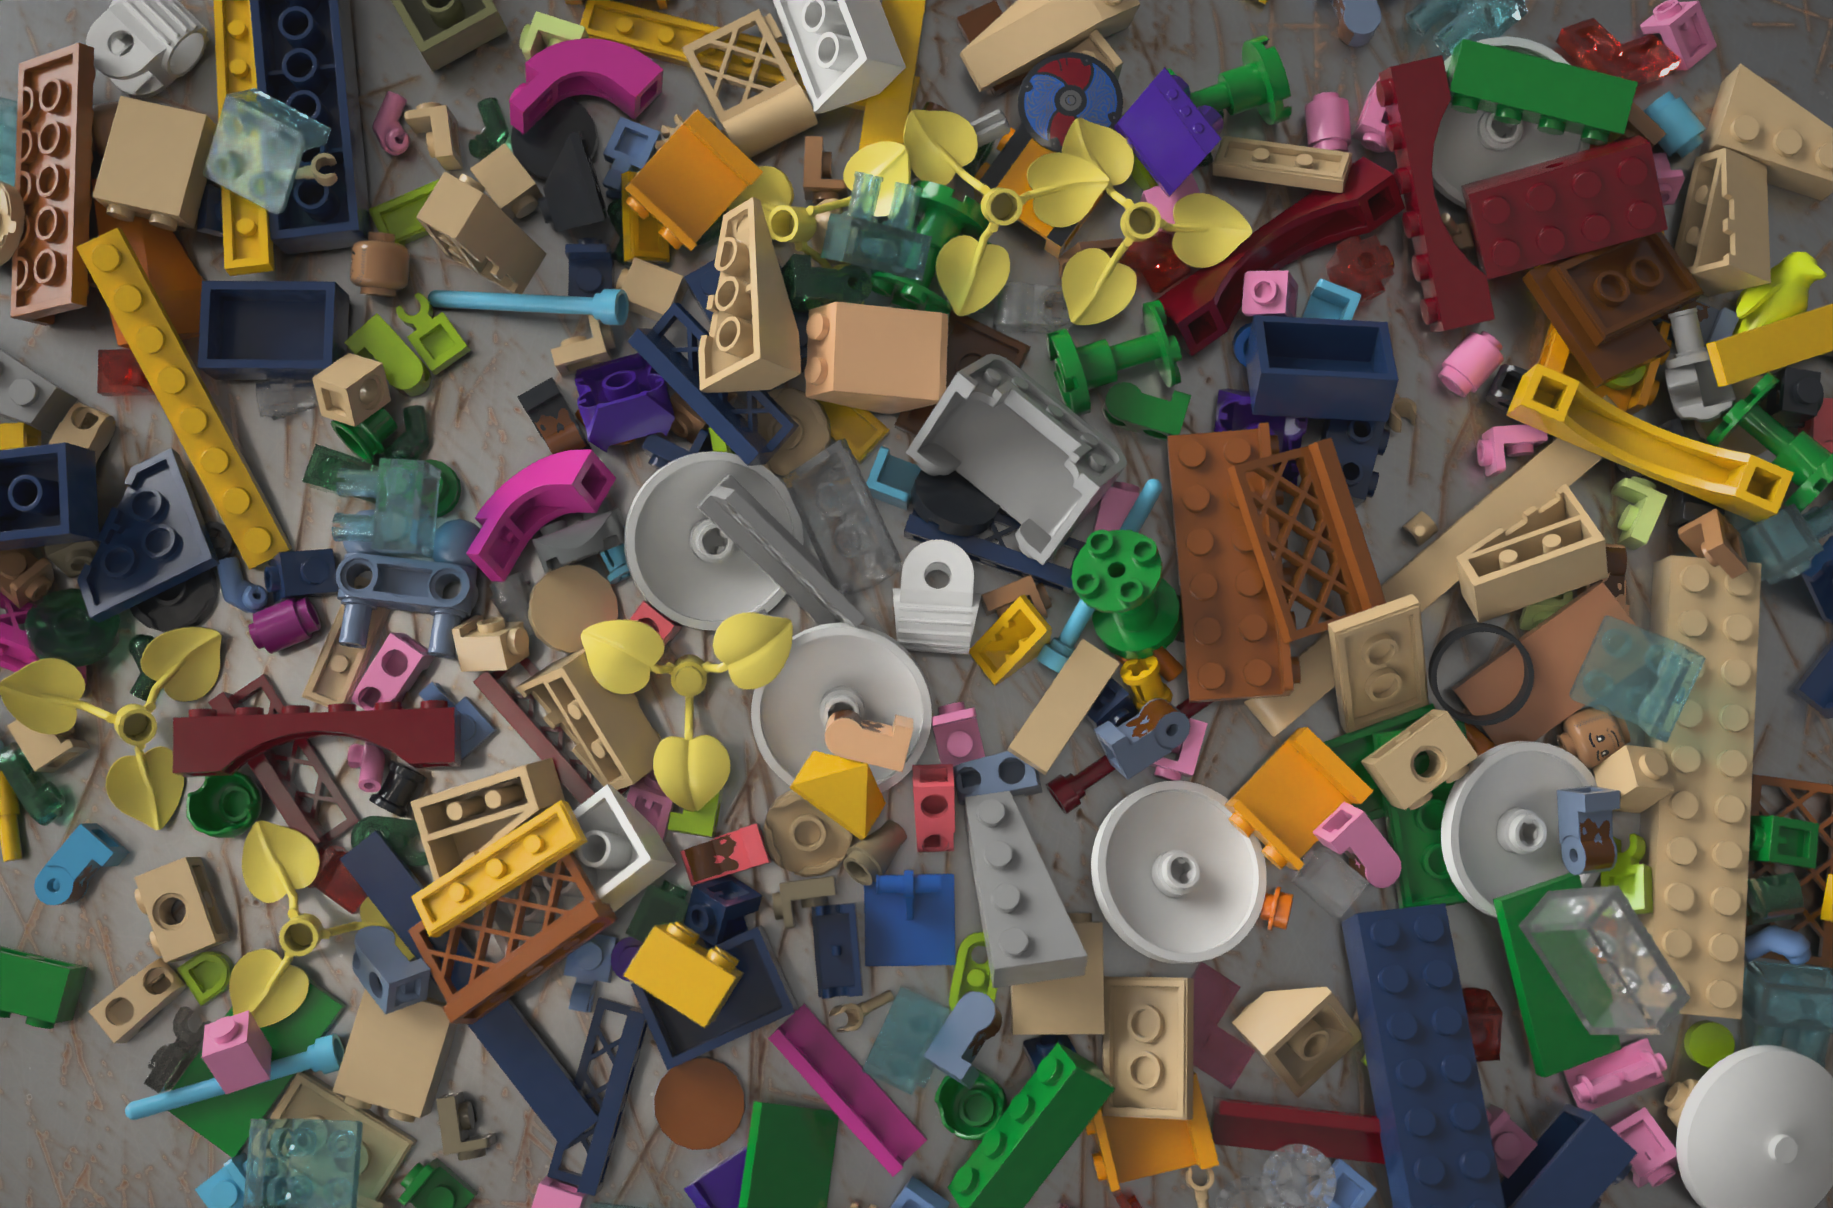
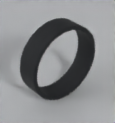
M1472 623L1454 629L1437 644L1430 658L1428 678L1434 696L1443 709L1448 711L1452 717L1467 724L1487 726L1509 719L1524 706L1533 688L1534 669L1529 653L1510 632L1492 624ZM1477 632H1490L1506 637L1520 651L1524 663L1523 684L1514 700L1505 708L1495 713L1481 716L1461 713L1450 707L1440 695L1437 685V669L1440 659L1447 648L1461 637Z

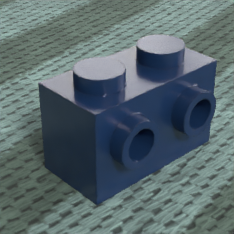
M1325 418L1320 440L1332 438L1354 507H1358L1366 500V497L1372 498L1375 493L1379 472L1373 471L1377 455L1383 456L1386 450L1390 430L1384 429L1385 421Z

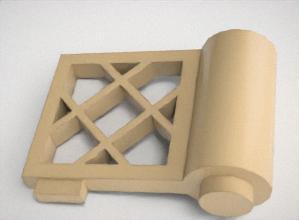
M759 9L682 47L683 53L723 127L727 138L749 159L817 125L816 115L819 114L814 112L807 91H803L777 44V41L783 39V36L771 13L763 17ZM756 25L763 37L758 53L737 47L736 43L739 34ZM730 38L729 44L723 42ZM767 46L773 57L764 55ZM709 48L726 52L719 72L701 67L696 55ZM733 54L755 61L748 81L726 75ZM761 63L779 68L785 81L771 88L755 84ZM708 78L716 80L714 89L712 88ZM723 82L745 89L741 103L724 111L718 99ZM752 91L759 93L750 98Z

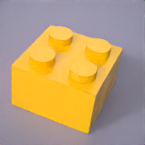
M678 921L675 924L670 922L669 925L661 924L654 926L623 976L705 1028L716 1019L744 974L735 968L739 960L717 946L714 949H705L696 943L700 935Z

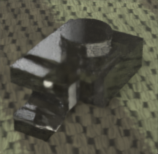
M187 1006L181 1007L173 1020V1031L177 1037L175 1042L169 1043L168 1046H161L148 1064V1068L152 1071L144 1084L158 1093L173 1089L200 1049L197 1047L204 1040L205 1025L212 1023L211 1021L203 1022L196 1033L192 1032L188 1027V1021L192 1017L194 1010Z

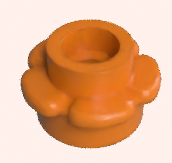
M1281 887L1276 888L1275 894L1266 893L1260 919L1269 921L1268 930L1272 931L1273 927L1286 930L1288 926L1294 894L1281 892Z

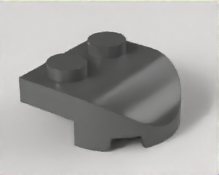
M603 504L597 513H582L584 521L568 526L566 520H561L541 528L543 536L532 541L544 573L624 544L623 526L626 523L621 510L617 508L609 510L608 505Z

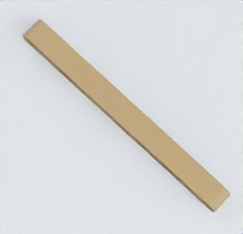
M1607 395L1603 397L1604 400L1616 406ZM1555 437L1384 582L1381 588L1386 603L1413 594L1420 602V609L1423 612L1459 581L1456 561L1458 555L1501 527L1506 531L1523 519L1522 512L1533 505L1540 508L1555 498V490L1565 483L1568 487L1572 485L1603 457ZM1328 631L1298 655L1301 682L1294 684V691L1290 696L1247 699L1244 702L1272 737L1283 731L1335 687Z

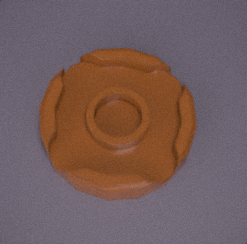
M708 1056L695 1057L671 1068L660 1080L654 1097L655 1117L662 1132L675 1144L691 1150L711 1149L726 1142L740 1126L746 1109L745 1090L738 1075L724 1063Z

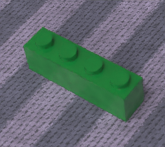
M1462 39L1453 49L1447 72L1451 95L1450 103H1452L1451 108L1453 110L1468 114H1475L1478 110L1494 113L1495 120L1507 124H1520L1521 120L1538 124L1537 130L1551 135H1563L1564 131L1581 135L1580 140L1582 142L1596 146L1613 142L1624 135L1638 84L1636 81L1467 39Z
M0 946V1018H10L11 1013L27 1016L26 1024L46 1029H53L55 1023L73 1020L88 967Z
M1057 1042L1048 1056L1040 1062L1037 1070L1022 1090L1012 1099L1009 1107L999 1118L994 1129L985 1134L980 1145L964 1166L957 1171L954 1179L947 1188L960 1208H1024L1115 1090L1114 1086L1095 1063Z

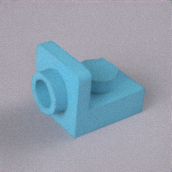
M242 1153L228 1160L222 1169L197 1187L195 1191L208 1208H248L270 1191L271 1188L265 1181L268 1176L260 1162L253 1157L248 1158L245 1153Z

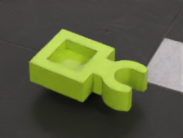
M418 292L414 296L420 303L421 309L416 315H408L400 305L396 307V313L407 326L417 329L408 335L407 338L431 372L437 375L471 351V349L443 312L432 319V305L423 294Z
M1635 833L1629 834V848L1622 852L1621 840L1613 836L1617 847V862L1612 870L1601 872L1602 913L1608 916L1653 913L1652 868L1645 864H1639L1646 851L1644 838Z

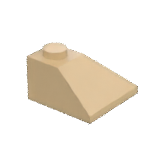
M1327 987L1266 991L1254 1002L1247 1005L1242 1013L1232 1022L1246 1042L1297 1098L1362 1039L1361 1031L1332 991Z

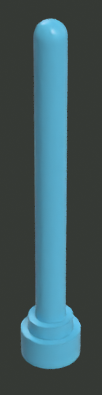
M604 289L601 293H596L594 297L433 290L428 295L430 304L437 308L593 315L596 320H600L604 325H624L629 312L628 296L621 289Z
M1150 479L1146 482L1120 530H1132L1139 533L1162 492L1163 486L1159 480ZM1080 599L1058 638L1053 637L1050 644L1043 646L1037 656V660L1059 673L1076 649L1074 645L1095 609L1088 607Z
M334 1033L317 1038L315 1044L308 1046L307 1051L271 1061L270 1080L264 1082L312 1069L314 1072L322 1071L323 1074L339 1071L344 1056V1049L339 1036ZM212 1078L130 1102L125 1108V1114L129 1119L137 1120L225 1093L217 1080Z

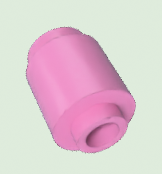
M1323 92L1313 96V101L1305 105L1308 147L1348 152V146L1352 143L1348 100L1340 98L1336 92Z
M1482 331L1480 335L1470 332L1442 363L1443 369L1438 374V378L1449 390L1464 398L1469 392H1476L1504 361V357L1500 352L1503 346L1488 332Z

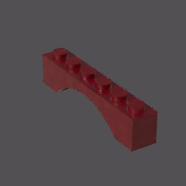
M1443 55L1391 66L1379 73L1380 80L1376 83V94L1380 106L1386 107L1389 124L1385 126V138L1389 150L1395 151L1398 168L1394 170V177L1400 195L1404 196L1407 212L1403 213V227L1406 236L1413 240L1415 256H1412L1411 259L1412 271L1416 281H1421L1424 299L1420 301L1423 321L1426 325H1430L1431 332H1439L1493 320L1495 315L1487 275L1474 266L1453 242L1441 219L1434 196L1432 176L1434 143L1441 119L1451 101Z
M1363 156L1351 165L1343 193L1315 189L1253 232L1225 260L1217 265L1201 268L1163 294L1158 299L1161 301L1166 314L1167 324L1163 326L1167 337L1175 335L1179 346L1191 356L1195 355L1228 332L1235 315L1242 306L1244 274L1247 271H1278L1297 258L1324 245L1348 237L1370 233L1405 209L1394 174Z
M445 700L421 701V708L402 709L401 702H378L374 704V710L356 711V704L328 705V712L311 713L310 706L289 705L282 707V714H264V708L239 707L235 708V715L217 716L216 709L188 710V717L173 718V773L183 777L231 776L248 761L273 747L297 739L319 736L350 737L376 744L396 754L414 768L461 767V713L455 707H448V701Z

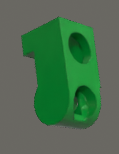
M1121 382L1109 389L1104 399L1102 410L1108 422L1117 427L1167 442V436L1180 435L1191 395L1174 390L1168 401L1144 394L1132 383Z

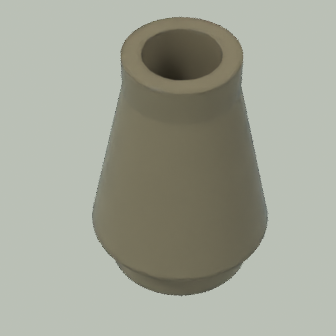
M886 821L882 827L848 848L847 857L843 861L845 870L855 881L862 885L869 886L876 882V875H885L900 846L907 839L906 832L896 822Z

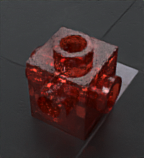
M1376 234L1364 240L1361 239L1360 235H1356L1344 240L1335 247L1337 251L1326 265L1329 282L1362 294L1361 302L1376 298L1386 291L1384 286L1394 275L1392 269H1394L1395 264L1389 248L1386 245H1380ZM1358 261L1362 262L1364 268L1359 265Z

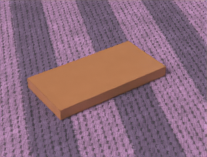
M1600 580L1518 639L1529 653L1533 663L1534 683L1531 694L1524 706L1509 719L1497 724L1481 727L1496 746L1515 741L1534 742L1658 653L1604 582ZM1512 643L1451 687L1472 715L1481 716L1495 713L1505 708L1514 700L1521 689L1524 679V663L1520 651Z

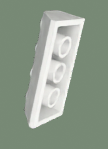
M773 0L815 113L822 114L878 95L906 68L880 0Z
M605 785L573 811L588 841L575 849L573 853L602 903L610 904L614 912L676 865L655 827L612 785ZM557 862L542 871L554 873ZM566 867L565 876L572 877ZM535 875L528 902L547 906L553 878ZM563 881L558 908L570 910L583 901L584 897L576 883ZM521 885L502 897L518 900ZM498 901L492 928L511 932L516 905ZM527 907L521 934L533 937L542 930L546 911ZM485 908L480 910L483 917L485 913ZM556 913L555 920L564 914ZM493 934L505 956L509 937ZM520 940L519 946L524 944L526 941Z

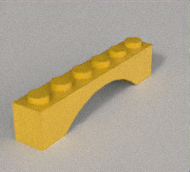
M1538 363L1522 375L1506 416L1755 523L1778 514L1794 472L1754 455L1701 443L1647 423L1610 404L1580 381Z

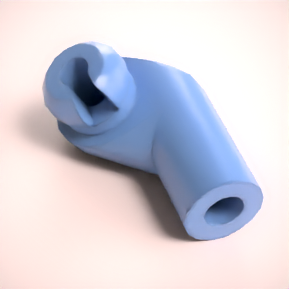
M230 557L219 560L220 564L217 565L224 600L246 613H255L264 609L268 600L267 591L260 585L256 586L243 580L239 558Z
M1770 925L1745 938L1744 959L1748 963L1771 951L1785 956L1792 965L1805 964L1811 958L1809 940L1802 933Z

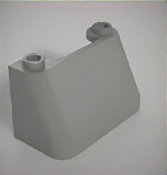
M988 354L957 372L906 451L909 456L917 461V465L925 473L933 476L948 475L956 470L993 502L1000 505L1005 512L1021 524L1015 534L1021 552L1028 558L1037 560L1041 565H1045L1054 557L1127 465L1126 457L1114 444L1014 363L996 354Z

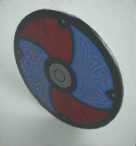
M1076 52L1055 54L1036 64L1024 78L1018 96V112L1027 133L1039 145L1062 153L1066 134L1075 119L1083 118L1092 123L1115 130L1114 126L1121 119L1123 110V94L1114 73L1100 60Z

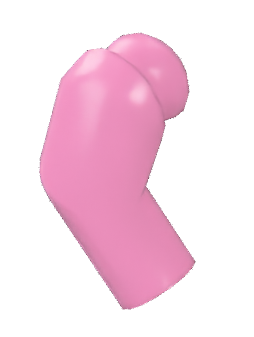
M387 91L372 127L383 150L392 155H401L407 150L410 143L408 134L405 133L399 122L407 100L394 92Z
M365 742V746L352 744L348 749L347 760L351 768L361 767L358 787L365 792L379 791L385 767V754L383 750L369 742Z

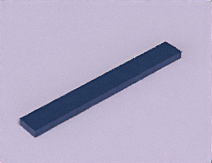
M376 830L341 857L340 861L415 958L423 959L408 930L422 920L411 896L424 887L380 830ZM450 930L438 938L429 937V934L426 933L435 950L446 951ZM460 935L456 955L474 958L475 953ZM439 957V959L441 960V962H442V964H443L444 958H443V957ZM454 961L451 981L457 991L469 983L473 964ZM483 966L482 973L487 970L485 966ZM430 972V977L432 978V980H433V981L435 982V984L437 985L435 979L433 978V976H432V974H431V972ZM510 998L474 1024H467L562 1148L566 1147L597 1122L599 1113Z

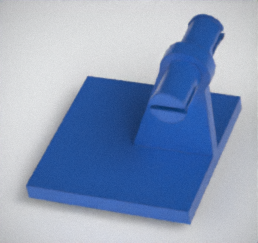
M904 870V875H876V882L869 886L864 885L865 966L956 964L954 874H913V870Z

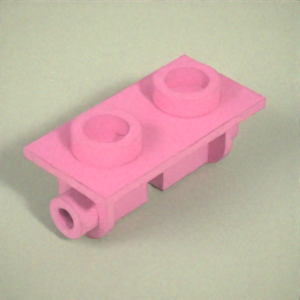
M1644 1038L1621 1047V1050L1567 1069L1563 1073L1577 1107L1591 1111L1665 1082L1662 1074L1663 1071L1667 1070L1665 1059L1660 1053L1654 1054L1648 1038Z

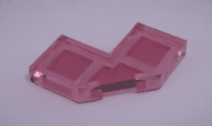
M1200 962L1190 977L1194 978L1193 1065L1229 1089H1232L1255 1050L1217 1026L1239 991L1240 986L1205 963Z

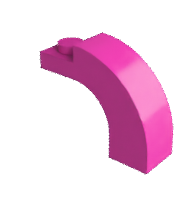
M584 38L554 44L541 50L525 62L526 83L520 84L513 91L509 99L510 123L522 134H525L556 103L575 95H594L604 98L635 120L662 93L664 69L641 52L610 40Z
M593 450L563 451L530 464L506 481L480 509L475 519L482 525V528L466 552V555L491 581L505 582L523 549L540 528L553 519L568 513H597L616 477Z

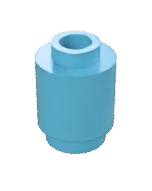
M1670 91L1644 110L1666 133L1658 144L1668 157L1678 153L1681 158H1684L1704 142L1700 134L1706 130L1705 126L1681 97L1676 99Z

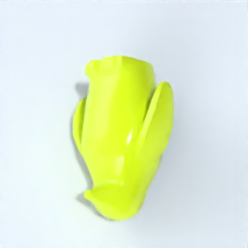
M1792 252L1770 269L1771 283L1744 289L1737 299L1736 313L1739 320L1732 335L1806 312L1811 284L1827 276L1818 266L1816 259L1807 252Z

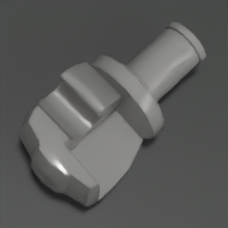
M1697 307L1668 314L1677 353L1673 354V359L1665 361L1666 382L1674 412L1681 420L1711 422L1720 418L1723 413L1729 411L1735 405L1736 398L1732 384L1718 387L1708 349L1704 345Z

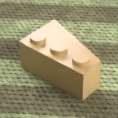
M1740 64L1721 82L1699 156L1728 148L1766 165L1767 184L1820 201L1824 200L1833 193V128Z
M1728 148L1695 157L1674 249L1703 290V295L1710 297L1771 283L1767 166Z
M444 171L416 218L447 257L513 294H523L547 253L516 225L491 198L483 193L485 187L465 174H461L458 179Z
M1566 483L1555 490V498L1540 508L1533 505L1522 512L1523 519L1506 531L1501 527L1456 557L1461 595L1478 623L1608 578L1605 538Z
M585 649L552 662L515 687L524 698L531 694L548 712L544 720L552 729L559 725L573 740L576 746L571 751L603 787L609 784L616 790L635 784L653 770L655 750L660 741H662L660 735L652 728L640 708L639 701L634 693H613L596 681L590 670Z
M552 758L523 765L410 801L434 881L560 800L565 801Z

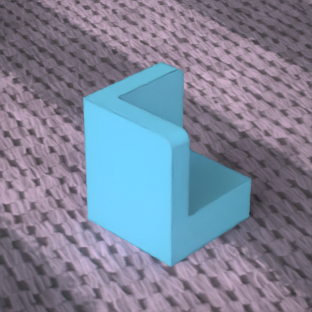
M1319 279L1310 293L1301 318L1352 320L1362 294L1327 280Z
M881 446L865 485L866 495L907 511L911 502V490L921 469L918 465L890 455V449Z

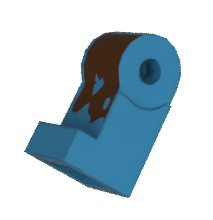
M97 823L80 824L37 875L34 884L36 896L47 905H64L78 902L87 892L88 881L99 868L118 866L129 854V851Z

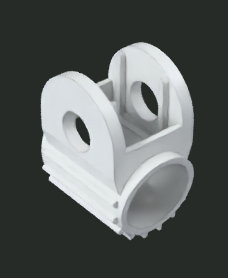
M113 0L109 8L90 27L86 38V45L94 48V66L101 73L110 77L117 88L129 96L147 98L164 91L178 77L187 74L198 63L206 49L209 31L178 0Z
M929 540L916 546L904 561L901 588H892L897 642L905 647L907 651L969 655L981 593H973V565L969 556L958 545L946 540ZM934 571H940L948 576L950 582L947 586L936 589L930 587L926 583L925 578Z

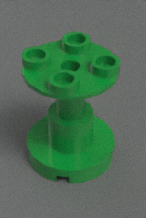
M1263 35L1244 41L1242 46L1243 65L1219 73L1218 84L1190 93V99L1195 106H1212L1217 112L1226 109L1232 116L1256 108L1261 118L1268 125L1288 120L1292 114V106L1284 107L1283 99L1291 97L1290 86L1285 68L1275 46L1267 49L1264 46L1268 44L1270 39ZM1167 69L1171 75H1176L1172 69Z
M915 181L910 188L905 204L913 213L920 217V221L911 239L912 244L917 249L906 275L903 278L890 273L876 272L871 275L867 288L876 294L892 298L889 304L892 308L948 314L949 319L952 306L928 288L936 272V259L943 245L952 238L961 235L978 239L988 227L989 221L983 216L980 203L965 195L963 202L952 197L955 189L931 181Z
M1159 299L1143 303L1142 311L1146 335L1109 346L1106 339L1075 347L1070 334L1064 328L1046 334L1050 361H1055L1056 371L1053 373L1064 404L1075 414L1081 416L1091 413L1088 390L1118 381V371L1153 360L1167 387H1174L1176 384L1181 383V375L1176 363L1182 361L1181 350L1175 335L1167 337L1163 326L1167 324L1166 314Z
M1768 372L1752 388L1750 394L1744 400L1740 399L1723 417V421L1708 435L1706 440L1713 446L1718 447L1739 426L1776 456L1772 464L1794 472L1791 481L1799 488L1783 505L1798 516L1833 481V453L1831 454L1804 430L1795 436L1759 406L1780 382L1779 379Z
M1097 530L1090 534L1086 540V545L1081 548L1073 562L1071 579L1074 590L1079 598L1088 607L1095 609L1092 614V622L1096 634L1104 646L1111 653L1125 659H1145L1153 656V651L1159 649L1162 645L1165 649L1173 643L1182 626V611L1175 589L1164 578H1161L1163 562L1156 543L1151 538L1132 530Z

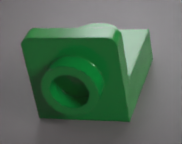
M1751 815L1749 861L1816 869L1819 823L1779 816Z
M436 1158L425 1167L420 1162L413 1167L401 1182V1185L406 1190L399 1197L398 1201L403 1206L411 1203L416 1208H467L478 1192Z

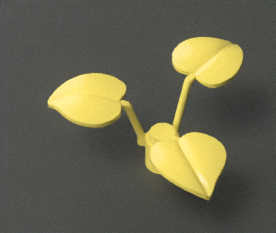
M919 109L912 110L906 120L903 135L904 145L910 152L911 170L921 181H931L946 186L953 179L955 173H957L960 178L983 195L981 211L983 216L989 221V225L981 234L979 242L967 235L954 237L943 245L936 259L935 268L938 283L952 306L954 313L958 316L974 313L986 306L1000 293L1008 280L1010 273L1008 252L999 245L987 244L990 236L997 232L999 225H1010L1017 221L1022 213V205L1028 200L1034 199L1033 210L1042 222L1052 227L1063 228L1071 226L1082 220L1089 213L1099 195L1109 184L1107 175L1091 162L1076 155L1056 152L1037 158L1029 166L1027 181L1032 189L1031 191H1027L1019 196L1015 191L1008 188L997 187L990 189L962 168L973 161L978 149L977 134L969 121L949 111Z
M1083 118L1075 119L1070 126L1063 142L1062 153L1081 157L1103 171L1109 178V184L1104 190L1126 210L1120 221L1121 231L1125 239L1111 258L1101 249L1088 248L1077 252L1065 265L1062 274V292L1069 319L1074 325L1084 326L1104 322L1127 307L1136 291L1137 276L1132 268L1118 262L1133 242H1142L1157 233L1159 228L1167 232H1175L1172 239L1174 253L1186 265L1194 268H1207L1217 265L1251 236L1252 228L1243 215L1226 201L1210 194L1193 193L1179 199L1173 208L1175 224H1170L1165 219H1161L1158 209L1148 202L1134 204L1131 199H1127L1113 187L1124 183L1130 177L1133 170L1134 154L1127 140L1117 131Z
M890 141L874 143L860 149L850 158L843 172L844 183L854 194L848 198L817 206H808L807 208L791 206L794 200V191L790 180L784 172L775 167L760 166L759 168L763 173L752 185L744 189L728 209L731 211L752 197L759 199L772 240L794 243L797 251L807 254L818 262L823 269L840 270L850 264H838L831 268V264L820 253L807 245V241L813 237L817 229L815 216L837 208L854 205L859 200L863 210L872 216H889L898 211L905 203L911 187L910 152L905 145ZM813 269L805 274L798 287L797 294L808 312L810 309L833 302L864 304V286L861 278L855 284L842 278L833 279L829 283L812 282L813 279L821 278L817 276V273H814L821 269ZM829 276L825 278L832 279L835 276Z
M743 612L728 617L718 626L713 639V651L716 657L723 662L721 664H712L709 661L704 662L700 657L690 654L681 656L674 664L670 662L661 666L655 664L664 653V641L654 628L639 621L609 620L584 629L581 634V640L590 670L596 681L608 691L617 694L635 693L647 685L650 679V671L655 674H671L673 689L678 694L685 696V739L670 736L660 741L653 758L654 774L660 788L673 803L692 812L702 809L724 787L730 774L731 763L727 749L715 737L700 735L693 738L694 696L704 690L707 683V673L709 672L723 673L729 670L732 682L741 689H757L769 684L781 672L788 659L793 638L791 620L789 618L773 617L755 612Z
M192 626L173 629L154 638L145 648L140 665L144 674L157 682L152 686L144 706L129 704L122 707L116 714L105 711L90 703L80 701L79 699L85 691V681L82 674L71 663L57 658L34 661L0 681V696L8 711L20 723L38 733L49 735L69 731L76 722V708L114 724V728L122 740L135 746L136 756H123L117 759L110 767L105 784L109 799L115 807L126 815L145 823L154 830H161L170 820L180 802L184 787V777L173 773V751L171 749L159 746L144 753L146 743L150 742L157 732V722L151 713L156 709L155 703L162 688L170 698L182 702L197 700L205 696L212 689L220 671L222 635L213 629Z
M264 820L255 822L247 835L242 854V872L247 888L260 901L273 903L280 900L286 894L288 895V916L290 920L282 927L279 934L280 945L285 951V957L282 959L277 952L271 949H257L249 952L235 964L229 981L233 1016L249 1010L260 1028L285 1019L303 1004L309 991V977L302 968L290 964L294 956L307 955L322 939H329L331 936L361 930L368 926H382L394 933L396 937L395 945L409 961L415 957L369 897L362 902L360 907L362 922H351L332 928H323L320 920L314 915L300 914L298 910V895L295 889L308 887L316 879L320 866L319 852L313 841L298 830Z

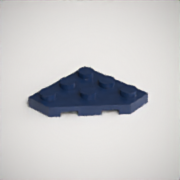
M172 448L131 467L124 481V484L128 487L118 508H111L99 533L98 541L101 543L90 565L84 564L77 579L89 616L98 623L220 564L180 455Z

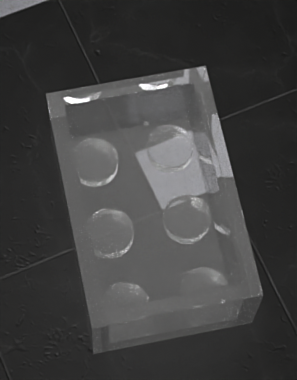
M1618 885L1548 891L1519 924L1524 935L1590 1035H1662L1690 999L1676 973L1664 958L1653 937L1646 930L1630 905L1628 898L1623 894Z

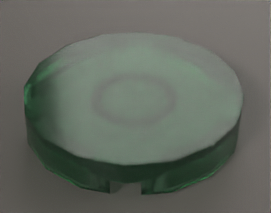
M69 588L54 591L44 596L43 602L38 604L36 608L33 605L27 613L24 628L29 648L39 659L57 658L65 660L75 667L94 664L110 654L118 644L121 623L118 614L100 623L91 619L81 590Z

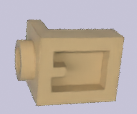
M427 102L419 104L414 110L404 112L405 121L414 133L426 132V142L431 158H436L445 171L463 169L457 119L447 105Z
M588 315L593 338L586 339L585 336L571 337L562 341L560 347L551 349L554 365L562 377L575 374L577 369L612 360L609 349L616 348V342L611 325H604L600 320H596L593 315Z

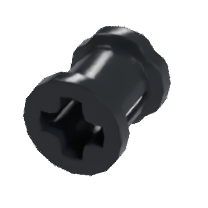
M390 760L387 765L390 768L388 776L379 792L372 794L369 800L395 815L406 818L408 814L406 807L418 784H424L427 777L410 767Z

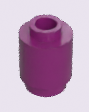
M292 597L253 613L254 623L248 626L258 649L265 647L270 654L310 639L313 636V632L321 629L316 609L308 597L299 600Z

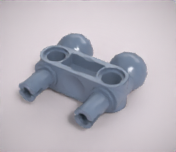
M370 509L359 511L349 518L342 531L343 546L347 554H345L344 560L339 564L336 571V582L339 587L337 599L345 606L338 643L346 647L365 649L372 610H377V607L427 613L434 616L428 654L439 658L454 659L456 647L451 629L460 625L461 620H465L466 617L471 615V610L476 605L478 599V588L476 586V569L478 566L466 555V552L479 533L480 528L476 524L463 519L444 523L436 529L431 540L433 562L392 557L399 545V529L394 519L387 513ZM371 571V583L363 589H355L354 581L356 577L363 572ZM453 581L461 582L462 588L456 597L452 599L442 598L443 589L448 583Z

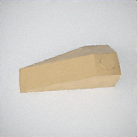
M1017 0L960 53V57L979 92H982L1030 71L1036 64L1047 57L1069 52L1086 40L1090 33L1096 29L1106 38L1128 28L1140 6L1139 0Z
M752 197L723 215L714 267L720 271L718 287L715 295L708 296L706 310L713 312L709 336L701 335L698 350L700 391L705 393L771 390L801 374L799 331L759 199Z

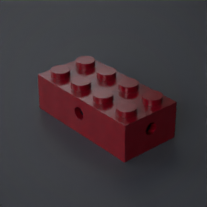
M1640 135L1461 186L1479 267L1487 275L1488 280L1668 230L1651 143Z

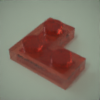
M1594 17L1562 28L1556 40V43L1582 68L1638 82L1637 87L1674 74L1681 62V59L1654 34L1621 44Z

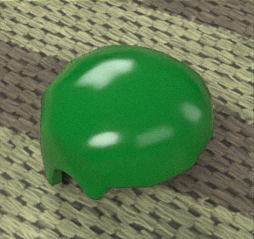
M237 771L231 776H205V782L197 791L190 792L187 796L186 817L194 829L219 839L235 838L249 830L262 812L263 799L261 789L250 776Z
M976 1069L980 1074L971 1089L947 1075L943 1078L935 1094V1103L939 1108L942 1124L947 1130L963 1140H982L988 1131L994 1129L997 1121L1007 1109V1099L1003 1087L996 1078L981 1069Z

